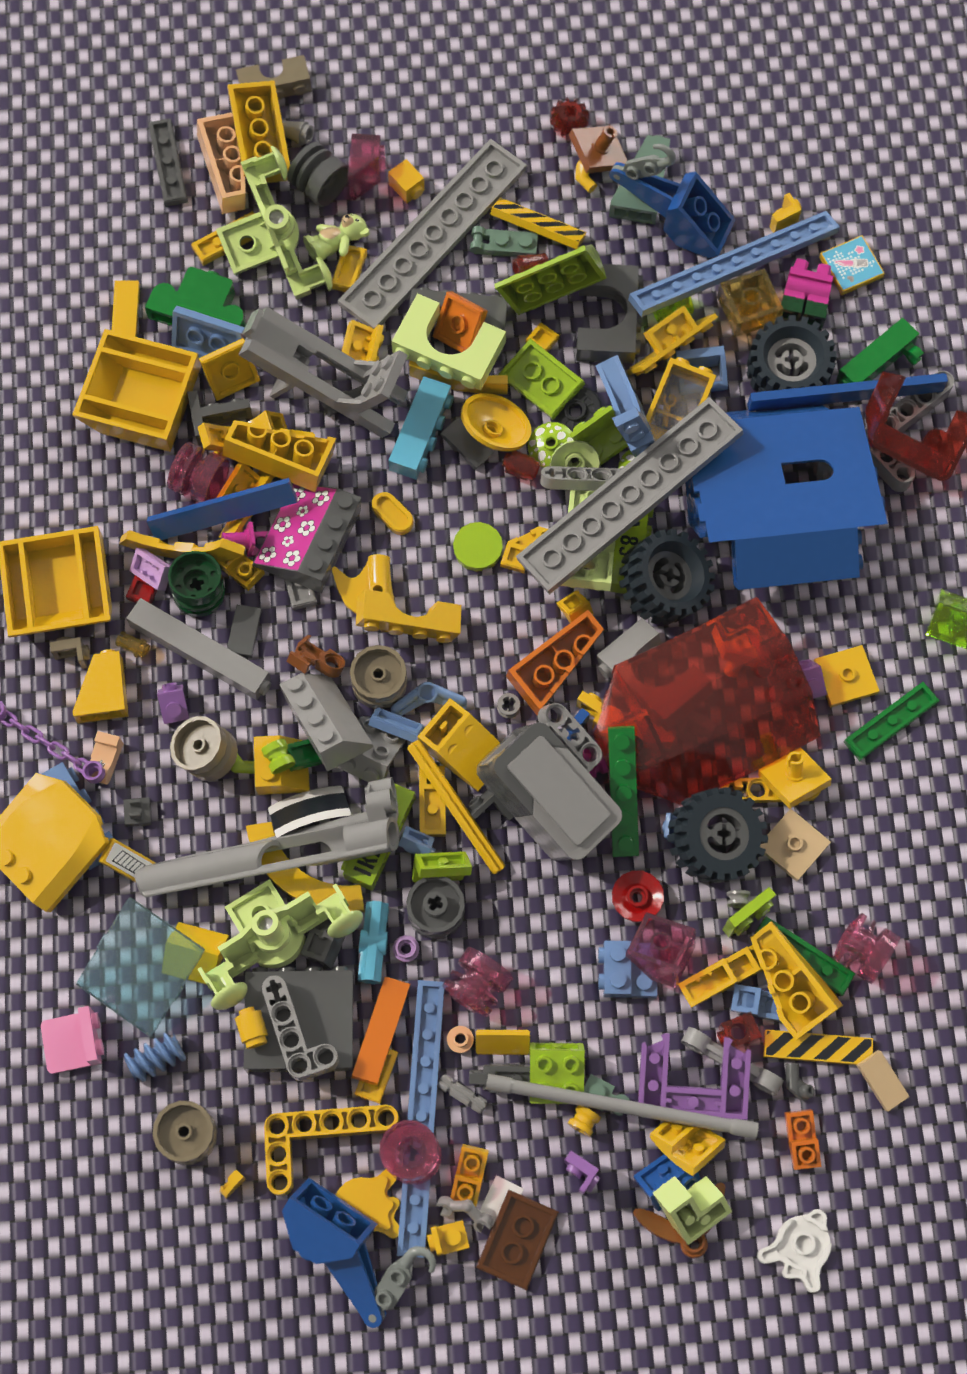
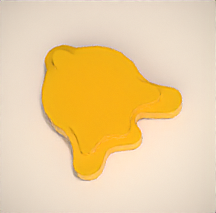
M386 1168L374 1178L360 1177L351 1179L340 1187L335 1195L376 1222L377 1226L373 1232L384 1233L392 1239L398 1238L399 1224L395 1221L394 1216L400 1206V1201L396 1197H389L387 1195L388 1190L398 1178L395 1169Z

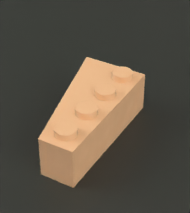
M232 112L197 119V138L222 214L245 210V177L243 175Z

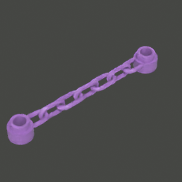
M0 701V723L7 727L15 726L21 730L22 736L35 744L42 743L47 746V751L57 759H67L72 762L74 769L80 772L89 783L97 784L104 779L105 769L98 761H88L84 758L76 759L71 756L67 747L57 741H47L44 739L43 733L31 725L24 726L20 724L17 716L9 712L3 702ZM7 715L12 717L11 719H9L10 723L4 720ZM29 729L39 734L35 735L37 740L27 735L30 733ZM54 745L64 750L61 752L62 756L52 751L56 749ZM81 762L85 763V765L83 766L82 769L79 768V767L82 766V763H81ZM99 771L97 776L92 777L94 772Z

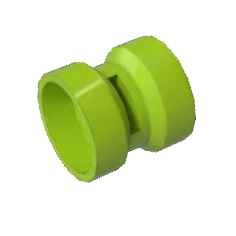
M285 739L273 741L261 749L264 757L271 761L269 768L272 774L281 773L296 764L293 756L287 754L288 745Z

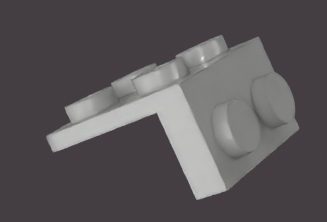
M360 717L358 721L374 748L337 766V768L367 782L384 779L387 777L390 764L406 740L369 726L370 718Z

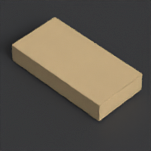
M877 1050L856 1065L885 1111H890L910 1097L880 1050Z

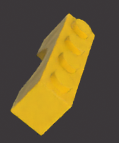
M365 589L357 597L356 626L364 627L367 631L385 630L391 635L410 634L416 639L428 637L435 638L437 642L448 643L460 634L462 605L437 601L429 608L426 615L415 617L400 611L393 603L390 593Z

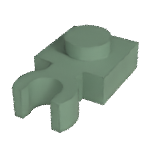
M590 1074L584 1086L585 1093L630 1100L626 1095L612 1094L615 1086ZM612 1112L616 1116L623 1115V1113Z

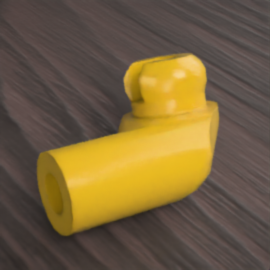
M579 160L576 164L575 179L588 193H592L597 188V184L589 177V173L585 172Z

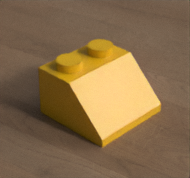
M280 735L254 737L255 788L258 795L310 791L309 767L292 772L290 769H287L281 773L272 774L269 768L271 761L265 758L261 751L264 746L279 739H285L287 744L303 740Z

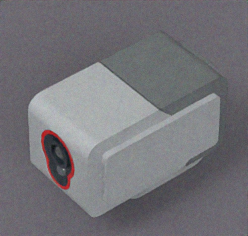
M553 703L539 710V723L513 730L477 765V775L552 860H579L584 858L620 823L622 811L589 773L601 761V748L562 704ZM550 709H553L557 714L555 723L548 718ZM568 731H572L573 733L571 735L572 740L567 739V737L569 736ZM585 748L591 752L589 762L583 758Z

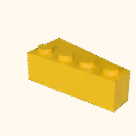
M234 420L224 439L223 456L278 478H289L291 483L316 492L333 456L336 438L328 436L327 439L315 437V434L305 433V435L289 433L290 430L288 429L272 430L267 429L265 425Z

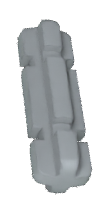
M443 1075L437 1084L439 1089L445 1093L447 1091L450 1092V1096L466 1106H472L471 1109L477 1113H482L487 1105L486 1099L479 1095L478 1097L475 1096L473 1091L458 1082L454 1083L453 1079L447 1075Z

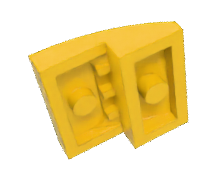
M664 1121L650 1133V1139L672 1162L691 1176H694L725 1148L726 1139L705 1128Z

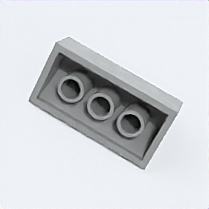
M300 673L279 684L287 704L327 771L374 748L371 740L331 677Z

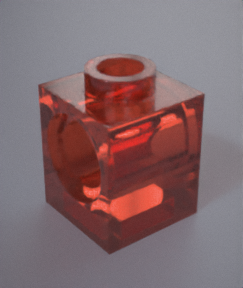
M751 1012L721 1023L718 1027L720 1031L717 1032L722 1047L724 1037H729L733 1040L731 1046L737 1049L756 1042L762 1037ZM740 1027L744 1032V1038L735 1039L731 1035V1028Z

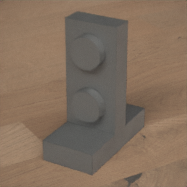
M197 390L187 392L198 446H202L197 427L202 423L217 425L233 422L234 420L253 418L249 398H236L227 403H210L206 407H201Z

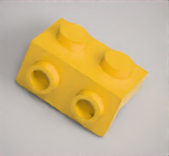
M351 320L347 326L342 352L355 360H379L377 352L384 341V335H382L384 326L378 324L373 329L360 322Z

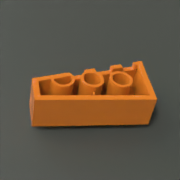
M589 610L585 611L510 668L506 674V678L537 716L539 710L549 702L604 630Z

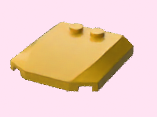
M35 773L0 815V870L33 904L45 912H52L109 845V839L105 837L101 826L103 825L101 816L66 781Z

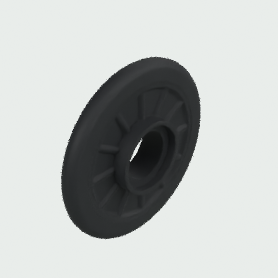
M582 387L566 403L563 410L554 420L551 418L550 420L551 422H558L567 426L573 432V428L577 424L590 420L593 414L602 408V403L595 392L589 388ZM574 406L582 408V413L578 417L569 415L570 409Z

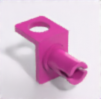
M248 522L244 532H222L221 539L224 538L243 545L246 549L247 557H255L259 551L255 546V540L257 538H265L268 531L254 532L253 522Z

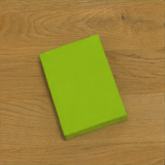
M531 338L498 374L507 375L508 384L552 420L585 385V382Z

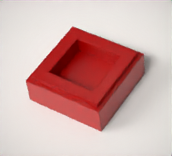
M135 575L126 594V599L137 603L141 598L152 604L158 590Z

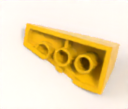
M772 921L750 937L760 967L765 974L769 992L772 994L778 1017L795 1040H798L843 1006L826 982Z

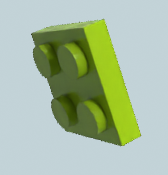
M768 887L731 916L722 929L726 935L731 937L736 933L737 936H740L750 927L753 918L756 917L757 920H760L769 913L770 908L774 906L772 903L776 896L774 891Z

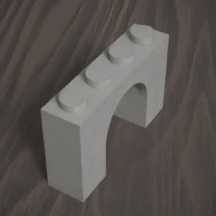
M641 618L597 654L599 664L597 668L605 678L610 677L614 681L616 688L622 694L627 693L639 710L644 709L649 714L650 720L657 727L661 725L666 731H669L713 694L712 682L693 665L675 681L666 686L649 687L640 683L634 676L637 667L661 647L659 633Z

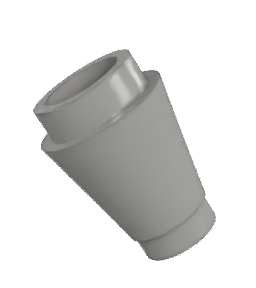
M282 120L286 138L300 145L309 144L312 141L314 128L308 122Z

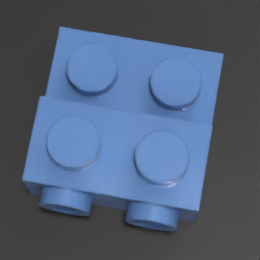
M604 941L603 947L598 948V963H603V974L598 975V989L603 990V997L657 998V943Z

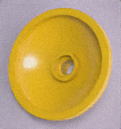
M490 393L475 394L465 401L461 409V419L468 433L477 442L490 449L515 451L525 446L531 436V425L525 413L516 404L502 396Z

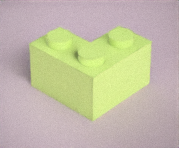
M674 1176L653 1192L669 1222L688 1245L732 1212L724 1195L707 1176L693 1184L688 1190Z

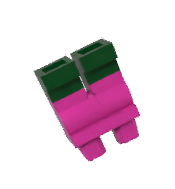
M798 258L794 266L790 268L778 317L783 316V320L787 321L789 315L785 312L796 315L795 321H799L803 302L806 300L803 317L809 318L807 324L813 325L816 321L820 324L819 328L822 329L827 315V306L833 280L831 266L818 264L816 272L807 270L809 262Z

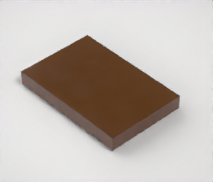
M508 1189L476 1268L527 1291L559 1212Z

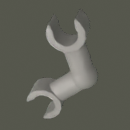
M441 1196L436 1206H444L440 1214L443 1217H449L452 1212H466L474 1221V1229L479 1233L482 1232L484 1225L490 1229L493 1224V1218L487 1213H481L470 1199L454 1201L448 1196Z

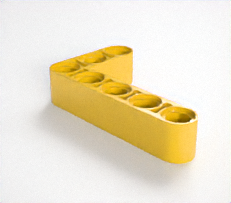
M390 1105L275 1113L270 1115L264 1125L266 1179L269 1190L276 1196L283 1197L288 1195L293 1189L292 1140L389 1133L394 1131L399 1124L397 1111ZM384 1112H390L394 1115L393 1123L388 1126H383L379 1122V1117ZM358 1114H363L367 1117L365 1126L361 1128H356L352 1125L353 1117ZM331 1116H336L340 1121L339 1126L334 1130L325 1128V1121ZM304 1118L312 1120V1127L307 1132L298 1130V1123ZM277 1120L283 1121L285 1124L283 1132L280 1134L271 1133L272 1123ZM277 1148L286 1150V1157L281 1162L272 1160V1153ZM278 1176H285L287 1178V1186L283 1190L274 1189L273 1181Z

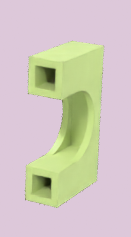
M417 293L392 340V352L395 353L400 350L408 355L406 360L409 359L416 362L421 368L426 370L432 369L439 372L446 379L453 378L467 388H476L481 391L506 343V331L483 322L475 340L467 350L458 354L441 353L435 350L428 341V336L440 315V303Z

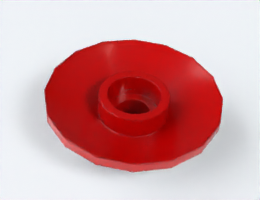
M642 870L623 874L615 882L612 890V903L616 911L624 919L632 922H645L654 918L661 910L664 902V890L659 880L652 874ZM639 894L642 897V901L635 902L632 896Z

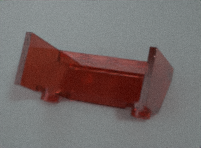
M882 372L865 409L870 446L939 481L948 480L952 476L967 446V412L957 410L946 432L941 429H932L927 432L923 441L920 442L885 424L889 417L890 409L906 377Z

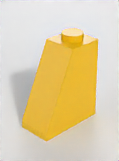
M107 649L101 651L100 654H93L73 709V717L77 723L129 717L124 664L119 651Z

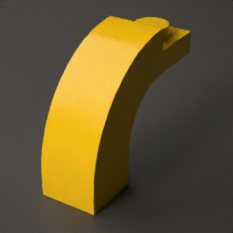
M267 410L248 422L265 425L267 429L272 430L287 429L282 413ZM202 423L198 426L203 448L214 451L215 457L228 458L223 456L224 439L231 426H220L210 423Z

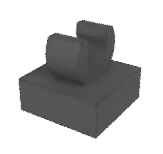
M150 797L123 799L124 825L126 827L152 825Z

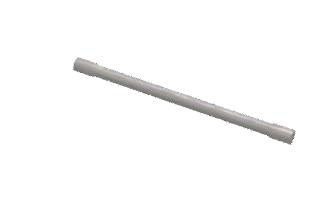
M488 1073L485 1090L519 1094L727 1132L746 1138H757V1122L735 1118L728 1119L514 1080L511 1077Z

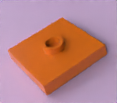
M447 291L432 337L459 352H463L475 340L483 322H485L488 310L452 291Z

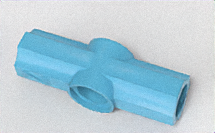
M381 901L366 902L364 927L361 930L359 953L361 955L358 982L381 984L383 958L386 955L388 932H386L389 914L388 903Z

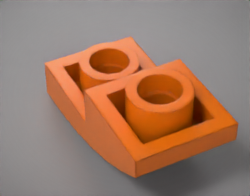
M813 1110L784 1112L793 1169L821 1167Z

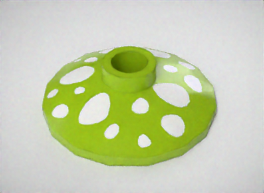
M548 422L538 426L528 440V452L531 459L537 466L542 468L551 466V458L555 450L565 442L573 441L570 436L572 431L567 426L558 422ZM549 440L556 441L554 446H548L547 442Z

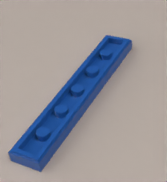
M286 478L147 517V524L155 538L164 540L295 504L298 498L290 479Z

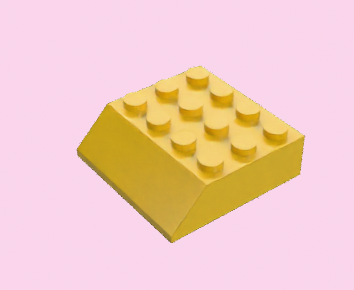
M104 329L73 411V417L101 434L171 452L189 402L187 392L193 391L201 369L198 353Z
M98 526L0 541V571L9 638L111 621L112 602L104 541Z

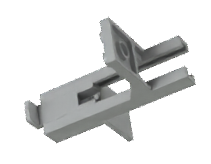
M269 307L263 310L259 308L251 314L242 333L246 339L239 352V356L277 378L269 395L274 399L288 390L297 387L378 436L385 437L391 434L395 423L370 408L387 399L395 404L405 401L408 391L396 385V381L406 361L407 354L399 350L391 355L388 354L380 361L355 360ZM310 356H317L365 385L361 395L353 399L308 372Z

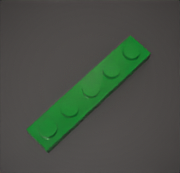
M634 726L608 727L610 797L622 811L620 823L612 830L613 857L639 856Z

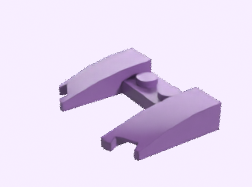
M670 1033L662 1034L663 1040L647 1046L645 1042L642 1043L638 1102L722 1118L747 1120L751 1050L747 1049L743 1053L731 1046L733 1041L731 1038L724 1037L720 1089L667 1085Z

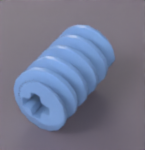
M166 1032L163 1033L164 1042L162 1043L156 1037L153 1038V1048L144 1043L143 1053L134 1048V1058H131L127 1053L124 1054L125 1062L136 1082V1077L142 1082L147 1081L146 1072L155 1077L157 1075L156 1067L165 1072L166 1062L172 1067L176 1066L175 1057H178L182 1062L186 1061L184 1051L174 1032L172 1038Z

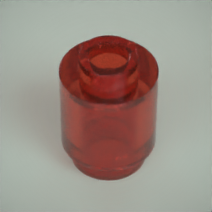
M515 450L511 454L507 452L502 466L505 467V473L525 481H528V479L534 481L541 463L536 461V458Z

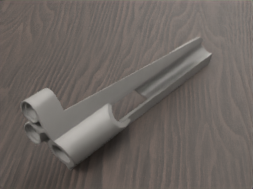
M389 777L368 782V786L364 789L367 804H365L366 812L288 832L280 837L273 836L242 845L146 865L135 873V881L139 893L146 898L306 865H327L395 851L399 845V828L397 824L399 814L393 778ZM316 842H323L331 849V852L262 865L261 862L262 856L266 852Z

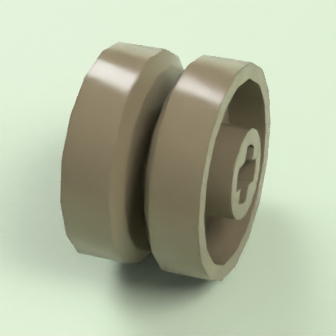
M382 645L366 647L356 655L351 663L350 677L353 692L360 703L374 709L378 707L382 709L389 708L405 694L408 682L405 663L400 654L392 648Z
M204 716L187 719L178 726L170 744L171 757L176 765L201 781H214L222 778L233 767L238 753L237 741L233 735L215 721Z
M177 1101L167 1105L159 1112L153 1126V1139L157 1149L167 1159L179 1165H193L203 1161L211 1154L217 1142V1127L214 1119L202 1106L192 1101ZM187 1128L189 1134L186 1137H181L183 1135L182 1130Z

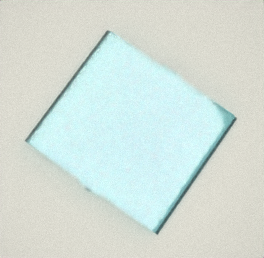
M129 897L108 932L101 938L97 950L79 977L76 985L151 1037L172 1003L180 996L185 982L202 957L205 949Z

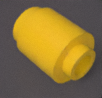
M248 1007L238 1011L239 1016L235 1018L241 1042L246 1045V1049H253L268 1043L266 1039L268 1032L261 1010Z

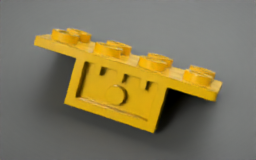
M684 305L644 332V336L654 351L626 370L628 376L632 374L636 376L642 373L646 374L657 367V362L662 359L666 360L676 353L675 349L681 345L682 347L686 346L695 339L694 336L696 334L704 333L713 327L712 321L718 318L716 313L694 321Z

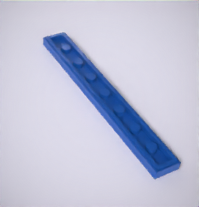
M941 373L750 393L747 405L748 411L752 412L943 392L948 379L947 374Z

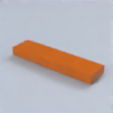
M384 977L352 1073L353 1079L378 1086L410 989L409 983Z

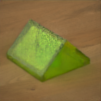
M941 589L925 635L967 649V598Z

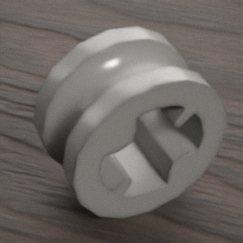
M511 693L503 694L497 702L498 713L506 719L516 717L520 711L519 698ZM505 701H509V704L511 701L514 702L512 711H509L508 708L507 711L503 709Z
M731 890L727 892V897L730 898L727 901L728 907L743 908L750 902L748 901V897H750L749 891Z

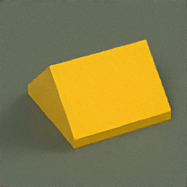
M178 922L167 941L163 973L206 985L198 968L201 967L207 973L221 964L223 955L217 947L228 941L229 935Z

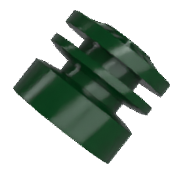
M200 551L186 552L177 557L170 565L168 572L169 585L174 603L180 611L188 616L202 617L218 610L224 602L226 592L220 565L213 556Z

